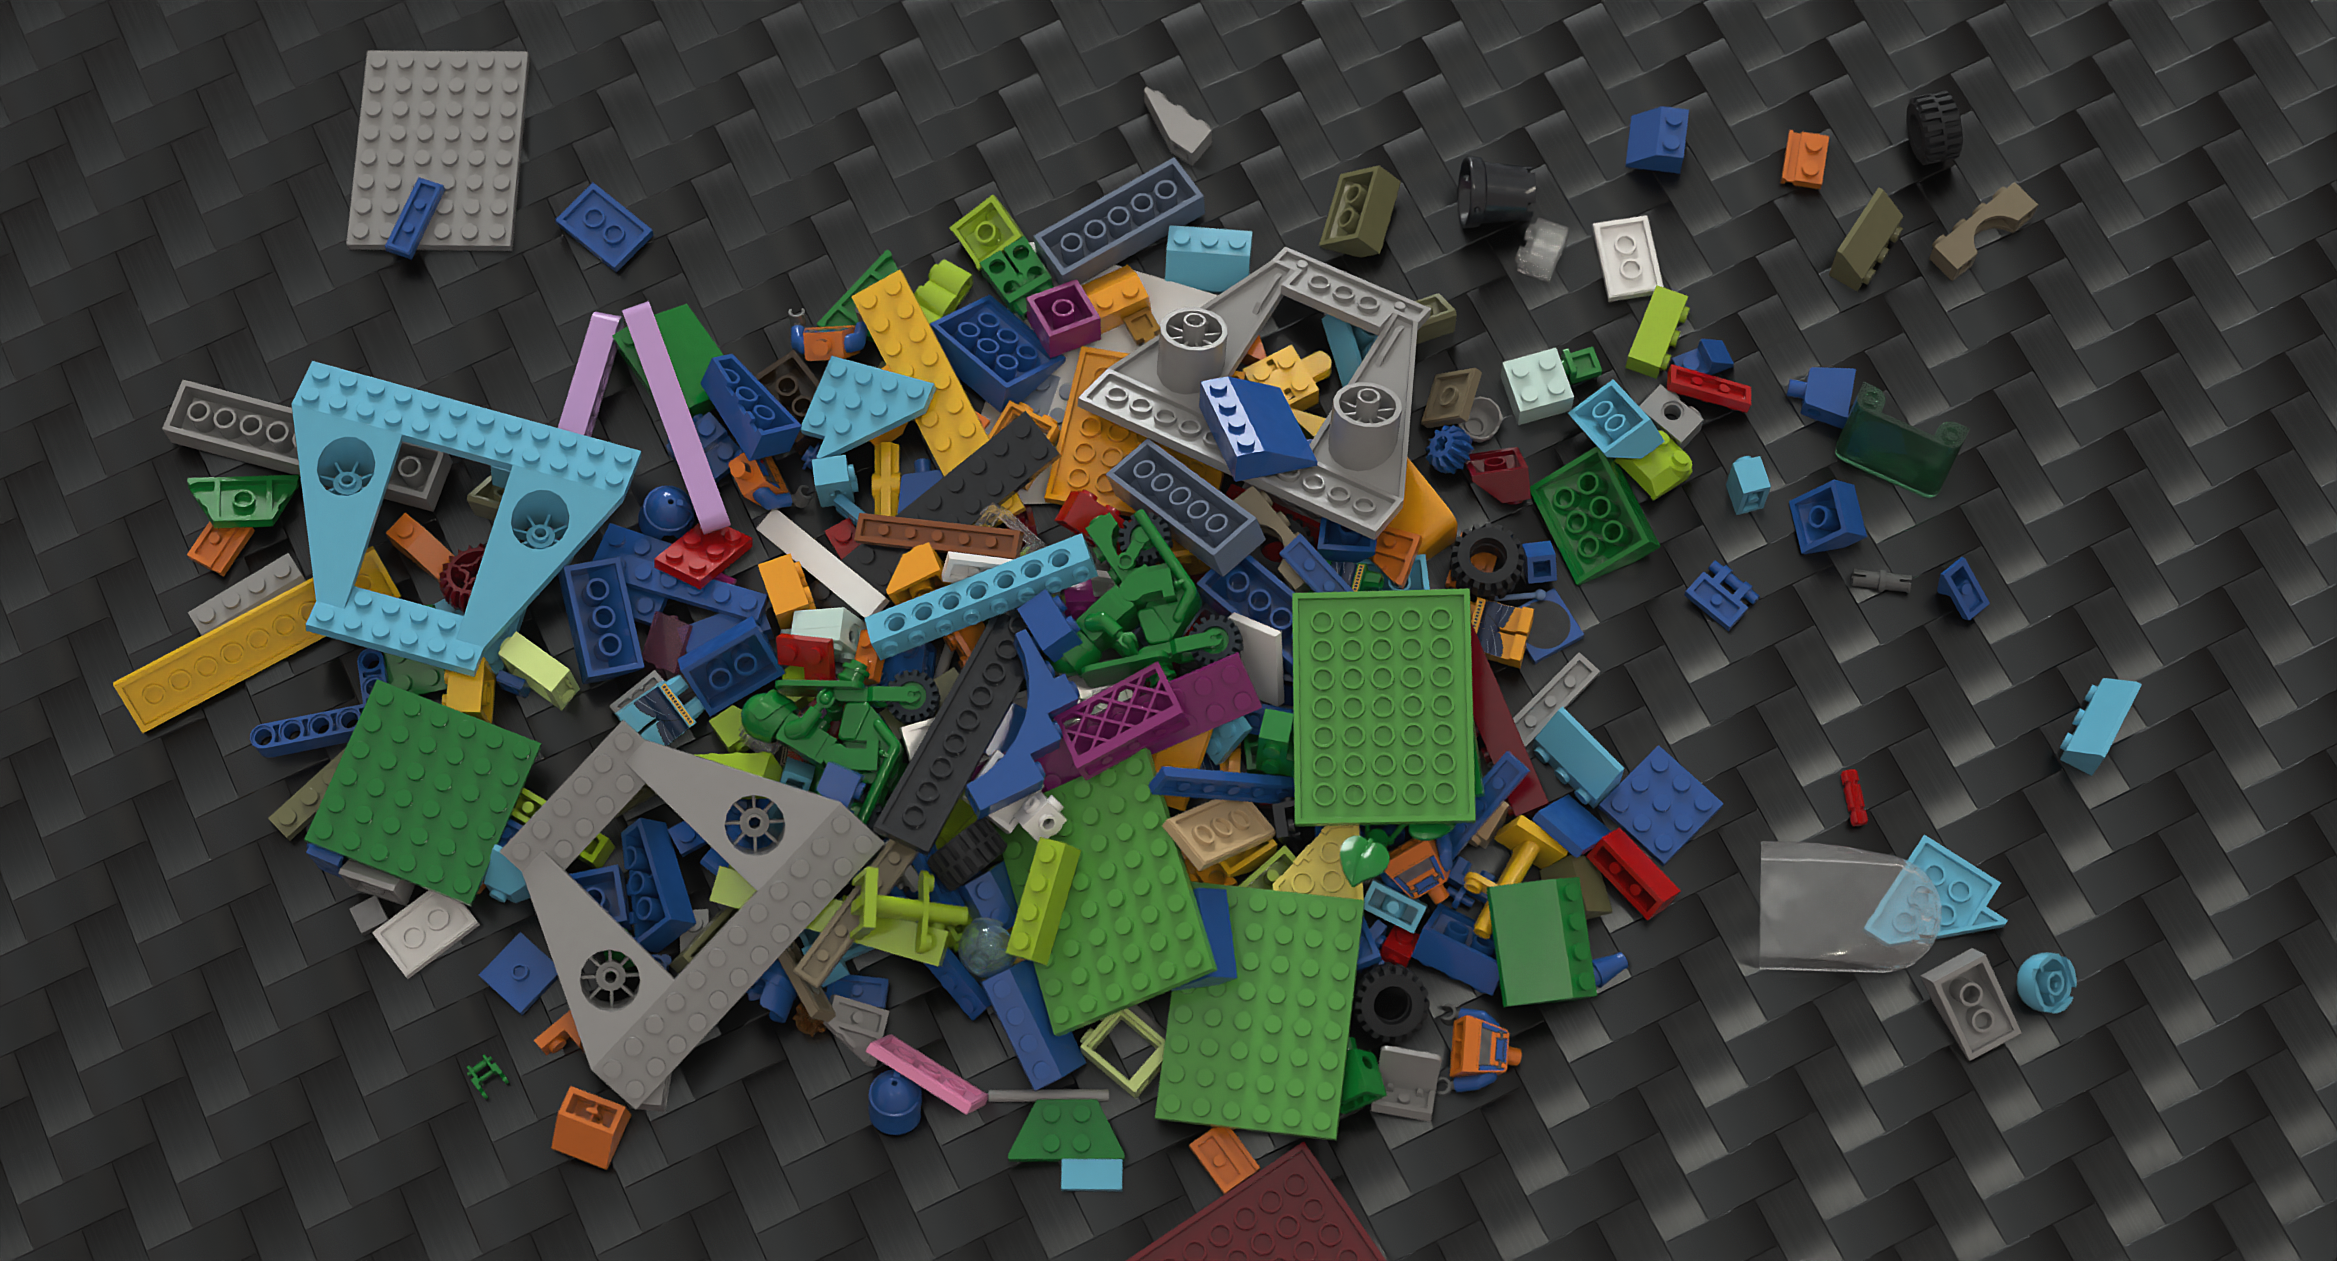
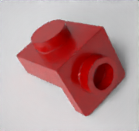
M1394 925L1381 948L1380 955L1382 960L1391 962L1393 965L1398 963L1407 968L1420 935L1415 932L1413 934Z

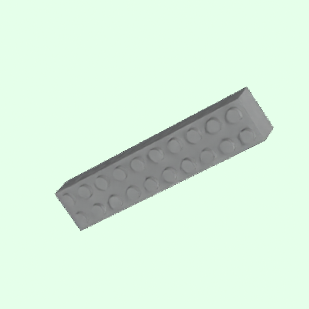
M182 380L162 428L172 443L300 476L292 408ZM402 441L384 499L434 512L453 462L451 457L444 452Z

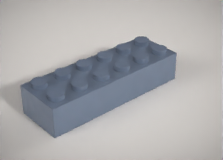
M1175 157L1034 235L1036 254L1059 285L1075 279L1082 284L1168 235L1169 225L1184 226L1204 215V195Z
M1148 438L1106 473L1112 489L1118 498L1135 511L1143 509L1148 516L1151 512L1157 518L1158 516L1163 518L1164 523H1167L1173 539L1222 577L1266 540L1256 517Z

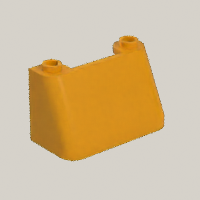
M1407 457L1403 508L1388 526L1421 535L1423 540L1417 555L1425 554L1426 561H1428L1456 541L1458 524L1451 510Z

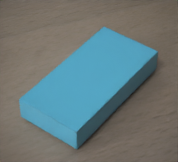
M1062 1159V1191H1122V1159Z

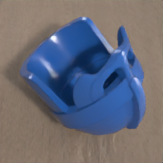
M660 486L649 492L638 515V523L642 533L659 540L663 536L671 535L678 539L681 538L692 528L696 521L695 509L690 497L683 490L674 486Z
M777 958L754 983L755 985L745 993L748 994L749 1001L760 999V1004L770 1010L769 1016L773 1021L785 1023L798 993Z
M888 1070L878 1075L873 1080L868 1094L870 1121L878 1130L887 1134L898 1135L913 1130L921 1119L922 1091L920 1085L896 1070Z

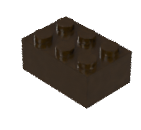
M792 350L755 375V377L802 425L820 382L795 350ZM799 431L792 446L799 455H802L810 445L813 447L821 442L822 439L804 435Z

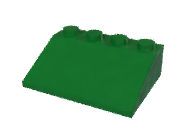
M687 304L655 314L654 317L691 417L693 418L698 414H707L715 409V406L700 383L711 359L723 356L722 352ZM627 326L612 335L614 343L621 356L655 402Z
M1597 446L1530 486V493L1577 585L1584 584L1636 562L1661 547L1619 464L1615 462L1616 458L1606 457Z
M1579 877L1548 879L1486 888L1504 1007L1575 1001L1597 996Z

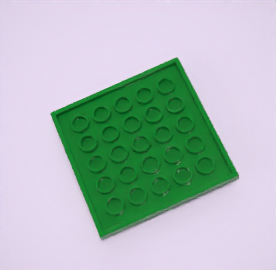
M377 679L304 840L309 844L472 907L487 873L492 849L495 844L499 845L542 744Z

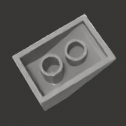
M1971 948L1920 975L1932 1002L1969 1061L2022 1033L1984 953Z

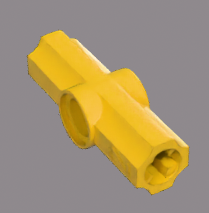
M881 442L875 445L874 450L875 474H872L873 499H875V514L895 517L898 512L902 477L900 472V446L892 442Z

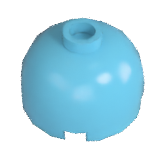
M2038 953L2026 959L2021 965L2017 975V989L2021 999L2032 1009L2041 1012L2059 1013L2064 1011L2073 1000V997L2069 996L2071 987H2076L2077 979L2075 969L2067 957H2061L2057 953Z

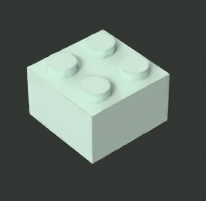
M1557 348L1502 363L1500 377L1518 425L1572 410L1574 395Z

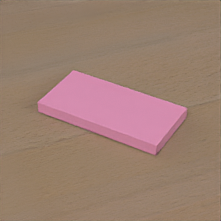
M892 1034L870 1042L866 1050L870 1055L966 1115L984 1106L989 1098L987 1093Z

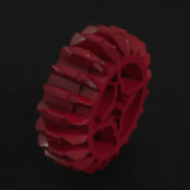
M481 542L477 548L469 545L466 551L458 549V555L456 557L449 556L450 563L443 564V572L439 573V587L445 601L451 604L455 611L460 609L464 614L486 549ZM460 583L465 585L463 589L459 588Z

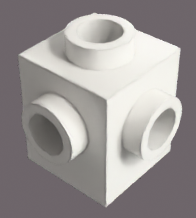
M1041 791L1029 797L1024 802L1023 807L1014 815L1020 825L1037 842H1039L1040 837L1048 839L1050 836L1057 834L1067 821L1061 813V810L1064 808L1053 795L1047 798Z

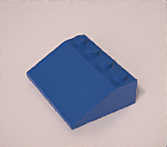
M990 294L930 323L957 377L1000 413L1003 412L1009 401L1016 404L1022 402L1066 360V357L1062 354L1050 358L1036 333Z
M1229 376L1200 381L1199 408L1235 482L1317 466L1318 461L1280 387Z

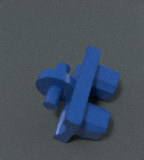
M1460 856L1453 862L1448 880L1446 881L1448 884L1459 889L1458 891L1451 886L1447 889L1449 896L1454 898L1451 907L1458 909L1460 904L1463 903L1471 908L1475 900L1466 894L1486 904L1488 900L1487 894L1483 892L1475 894L1464 887V877L1469 872L1472 864ZM1484 870L1481 871V876L1495 883L1496 877Z

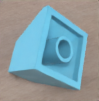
M495 844L491 852V860L484 884L490 891L489 895L505 903L506 899L517 903L531 898L522 872L500 853L503 847Z

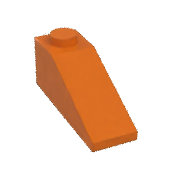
M404 513L386 532V535L394 547L437 582H440L439 573L443 572V564L450 563L449 556L454 555L423 526ZM459 584V588L464 586V584Z

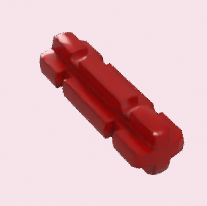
M1855 769L1845 770L1841 774L1842 784L1845 785L1844 793L1848 811L1851 812V815H1849L1852 826H1862L1868 822L1866 810H1863L1865 804L1861 786L1857 784L1859 781L1858 772Z

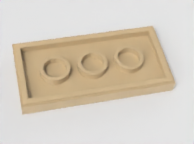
M1214 799L1171 817L1162 825L1198 871L1266 842L1276 834V830L1252 802Z

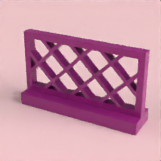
M1158 661L1053 717L1059 724L1063 739L1073 757V762L1085 781L1130 758L1140 750L1148 748L1191 725ZM1155 673L1158 674L1160 679L1156 689L1143 687L1146 678ZM1126 689L1134 691L1130 703L1117 701L1120 692ZM1141 692L1153 695L1148 708L1136 705ZM1159 697L1171 699L1173 706L1163 711L1155 710ZM1100 703L1108 705L1103 717L1091 715L1094 706ZM1115 706L1127 709L1122 722L1110 719ZM1133 711L1145 713L1143 722L1137 725L1128 724ZM1073 717L1082 719L1077 732L1066 729L1064 722ZM1088 720L1100 723L1096 736L1084 733ZM1107 725L1119 728L1117 735L1111 739L1102 738ZM1080 740L1092 741L1090 750L1079 755L1077 747Z

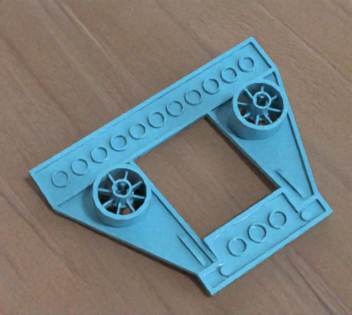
M312 361L292 402L316 603L306 622V631L475 677L486 651L561 569L571 563L574 555L623 503L640 462L641 451ZM402 441L511 471L464 616L355 586ZM324 486L331 487V489L326 490Z

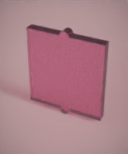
M655 611L642 658L655 664L657 669L664 668L678 674L680 666L677 659L685 653L693 626L678 620V616H669L660 611Z

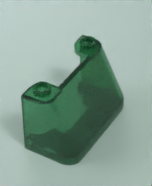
M1863 382L1836 443V455L1839 459L1922 497L1931 498L1938 495L1970 428L1950 421L1941 424L1935 436L1882 413L1886 401L1884 393L1879 388Z

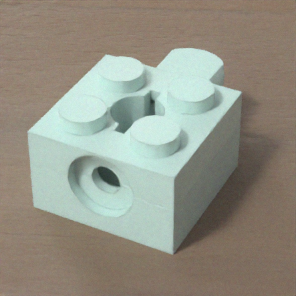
M841 607L794 611L792 629H781V633L833 639L835 662L850 663L851 659H855L860 632L867 629L863 620L846 608Z

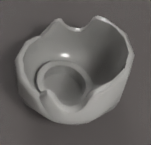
M1476 397L1473 401L1468 422L1459 423L1458 427L1463 429L1474 442L1481 443L1489 440L1496 434L1502 422L1500 408L1490 398Z

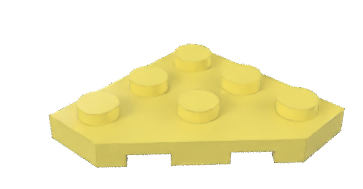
M1359 825L1325 826L1315 840L1308 844L1298 855L1282 876L1280 875L1273 883V890L1364 900L1363 882L1352 887L1344 875L1340 862L1341 845L1351 836H1360Z

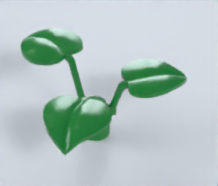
M1457 823L1400 824L1391 836H1388L1382 829L1376 828L1372 830L1370 825H1365V838L1354 835L1347 838L1341 845L1340 862L1344 875L1349 884L1355 887L1366 880L1382 874L1389 865L1388 845L1394 844V840L1406 826H1409V833L1413 838L1429 841L1448 834L1456 827Z

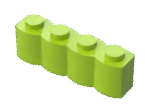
M945 259L939 265L935 264L931 268L928 275L929 281L924 286H919L914 293L929 324L955 312L958 304L965 298L973 285L972 274Z

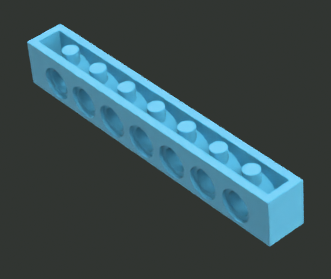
M1081 533L870 615L864 619L870 642L879 659L883 660L1020 607L1045 589L1050 594L1057 593L1097 577L1098 573L1090 549Z

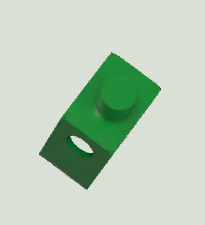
M1349 1037L1340 1107L1341 1114H1347L1387 1096L1375 1055L1372 1052L1357 1049L1356 1039L1353 1037Z

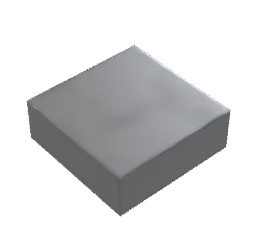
M376 895L350 908L351 914L363 936L375 931L389 920Z

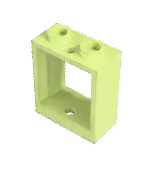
M517 631L512 637L506 638L501 644L498 655L508 672L525 679L532 690L561 711L579 691L580 688L567 667Z
M1126 1008L1100 1019L1102 1022L1095 1030L1090 1028L1084 1034L1080 1041L1082 1043L1080 1048L1082 1054L1136 1099L1162 1069L1165 1039ZM1121 1019L1156 1048V1051L1130 1080L1094 1051Z

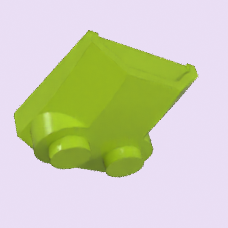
M991 195L950 227V230L960 240L979 271L981 270L979 262L999 250L1005 255L1003 248L1023 237L1019 227L994 195Z
M1660 430L1658 431L1665 442L1642 459H1615V462L1653 500L1687 480L1693 472L1692 461L1687 453L1665 432Z

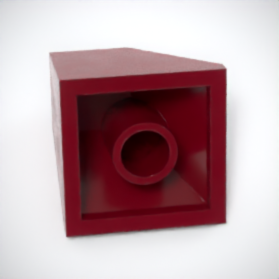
M1518 447L1469 454L1471 460L1466 461L1464 464L1475 484L1502 503L1519 504L1523 500L1531 499L1528 466Z

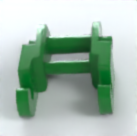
M484 1054L482 1055L484 1060L473 1068L469 1065L467 1066L469 1069L467 1074L469 1077L471 1075L474 1076L471 1081L486 1100L488 1096L481 1087L483 1085L482 1081L493 1073L499 1074L506 1084L509 1081L496 1063H490L493 1060L491 1056L487 1058ZM488 1065L491 1070L479 1078L476 1073Z

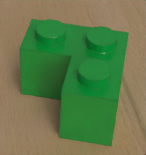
M1265 708L1258 739L1255 770L1263 771L1270 775L1279 774L1294 778L1293 713Z

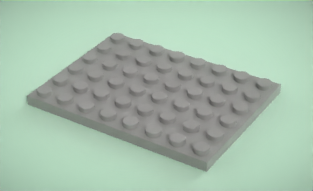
M367 51L346 244L349 250H386L385 245L418 177L444 185L445 192L416 250L512 251L530 61L528 52Z

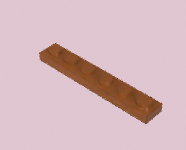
M859 513L854 541L861 544L913 549L915 546L929 542L934 550L940 553H948L950 551L1014 560L1020 557L1024 533L1020 530Z

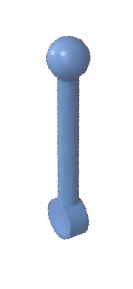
M1538 589L1532 593L1509 594L1502 599L1495 596L1494 602L1529 598L1543 600L1546 597V592L1543 589Z

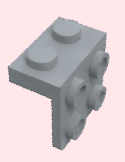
M1383 1046L1378 1067L1387 1096L1372 1102L1371 1111L1431 1122L1441 1057L1428 1052Z

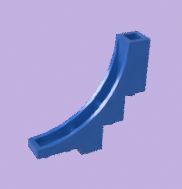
M1026 629L1015 634L1013 643L1022 663L1027 685L1025 719L1015 741L1003 758L985 774L966 785L965 796L978 820L1042 789L1045 772L1040 762L1034 761L1059 749L1061 737L1063 736L1062 730L1055 720H1051L1054 719L1053 717L1077 705L1078 697L1080 696L1076 684L1072 680L1069 681L1065 673L1054 678L1055 672L1049 661L1044 662L1040 655V645L1034 636L1030 637Z

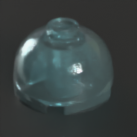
M988 917L976 918L965 928L958 943V954L962 965L969 972L982 978H990L1009 969L1013 965L1017 957L1006 953L1012 930L1008 933L1007 930L1002 928L1004 923Z

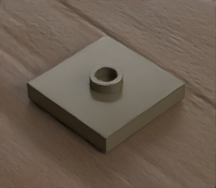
M1477 368L1436 374L1421 424L1426 428L1468 422L1482 372Z

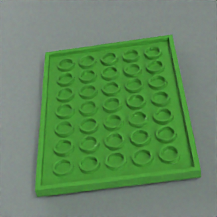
M1470 589L1292 593L1295 826L1476 823Z
M1146 748L1087 781L1081 776L1043 793L1047 798L1053 795L1064 808L1061 810V813L1067 819L1061 830L1048 839L1066 843L1081 850L1048 964L1043 965L1033 962L1053 1033L1059 1037L1217 971L1181 849L1162 827L1164 822L1171 818L1164 795L1152 794L1149 788V783L1155 777L1157 771L1151 751ZM1019 822L1010 834L1005 833L994 824L996 831L1008 845L1002 855L1019 909L1038 842Z
M1190 881L1193 890L1197 888L1225 889L1227 892L1237 978L1219 985L1177 991L1172 990L1155 1118L1157 1120L1337 1141L1365 901Z

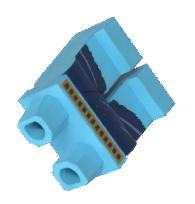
M677 675L668 681H660L616 712L615 715L620 721L625 720L645 740L667 746L688 728L697 723L694 719L705 708L696 696L684 705L681 703L677 696L688 689L689 686L681 675ZM655 719V721H653L651 724H649L647 727L643 729L645 725H647L649 722Z

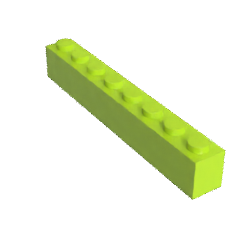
M730 864L728 867L719 866L710 901L740 909L757 890ZM843 895L842 900L833 898L806 929L821 933L848 896ZM876 917V928L863 939H856L854 942L940 967L943 965L952 932L945 930L946 924L928 923L927 933L932 935L931 949L920 954L916 953L915 950L918 922Z

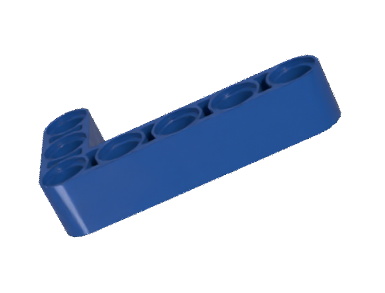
M368 648L363 650L358 656L357 663L363 704L260 724L252 729L250 733L251 744L262 756L270 758L349 742L356 725L352 728H347V724L351 720H359L376 680L378 679L389 684L385 659L382 653ZM379 661L377 667L368 669L371 662ZM329 725V729L325 733L318 734L322 726ZM301 731L296 739H289L293 732ZM272 736L268 744L261 745L264 738Z

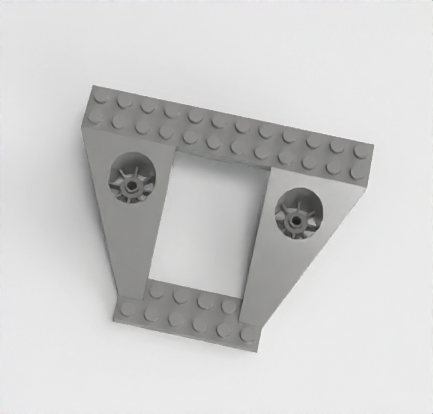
M1284 247L1270 262L1200 308L1186 307L1167 314L1160 324L1159 335L1110 366L1078 397V407L1232 476L1199 408L1200 381L1226 376L1232 377L1283 296H1287L1318 311L1378 335L1348 385L1337 391L1333 399L1331 412L1310 443V447L1318 461L1317 466L1242 480L1375 540L1403 508L1417 331L1430 318L1431 308Z
M622 720L500 850V853L523 874L591 1070L633 1108L637 1109L882 847L884 841L840 801L645 740L625 720ZM645 784L649 785L757 890L676 978L669 974L565 871ZM752 795L751 808L744 810L736 803L742 797ZM755 795L766 797L771 801L762 810L755 806ZM776 803L784 818L769 819L766 812ZM733 804L742 812L740 820L726 821V814ZM752 817H757L760 820V825L750 826L749 820ZM769 823H783L782 831L777 839L767 831ZM740 824L742 832L733 841L727 833L725 825ZM765 833L773 842L767 847L757 849V837ZM746 834L753 837L754 849L744 848L737 843ZM608 950L609 960L600 963L593 956L597 952ZM612 950L622 952L626 957L621 962L613 960ZM588 958L599 967L596 973L581 974ZM631 958L638 971L625 972L623 965ZM613 971L617 978L611 977L607 979L605 976L607 972ZM639 976L640 983L633 992L624 984L625 978ZM596 978L598 986L590 994L584 986L582 979ZM621 987L629 994L625 999L614 1002V990ZM603 988L610 991V1002L601 1001L594 996Z

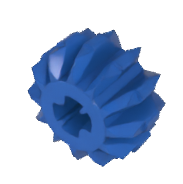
M1444 425L1441 431L1435 430L1433 439H1428L1430 445L1425 449L1428 453L1426 460L1434 466V469L1441 473L1455 474L1457 469H1464L1466 461L1471 460L1469 454L1474 450L1471 446L1473 440L1458 426Z

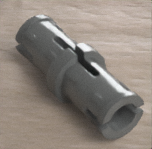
M1853 568L1851 577L1853 579L1851 580L1852 587L1875 588L1877 592L1892 590L1910 593L1912 575L1886 573L1885 569H1880L1877 572Z

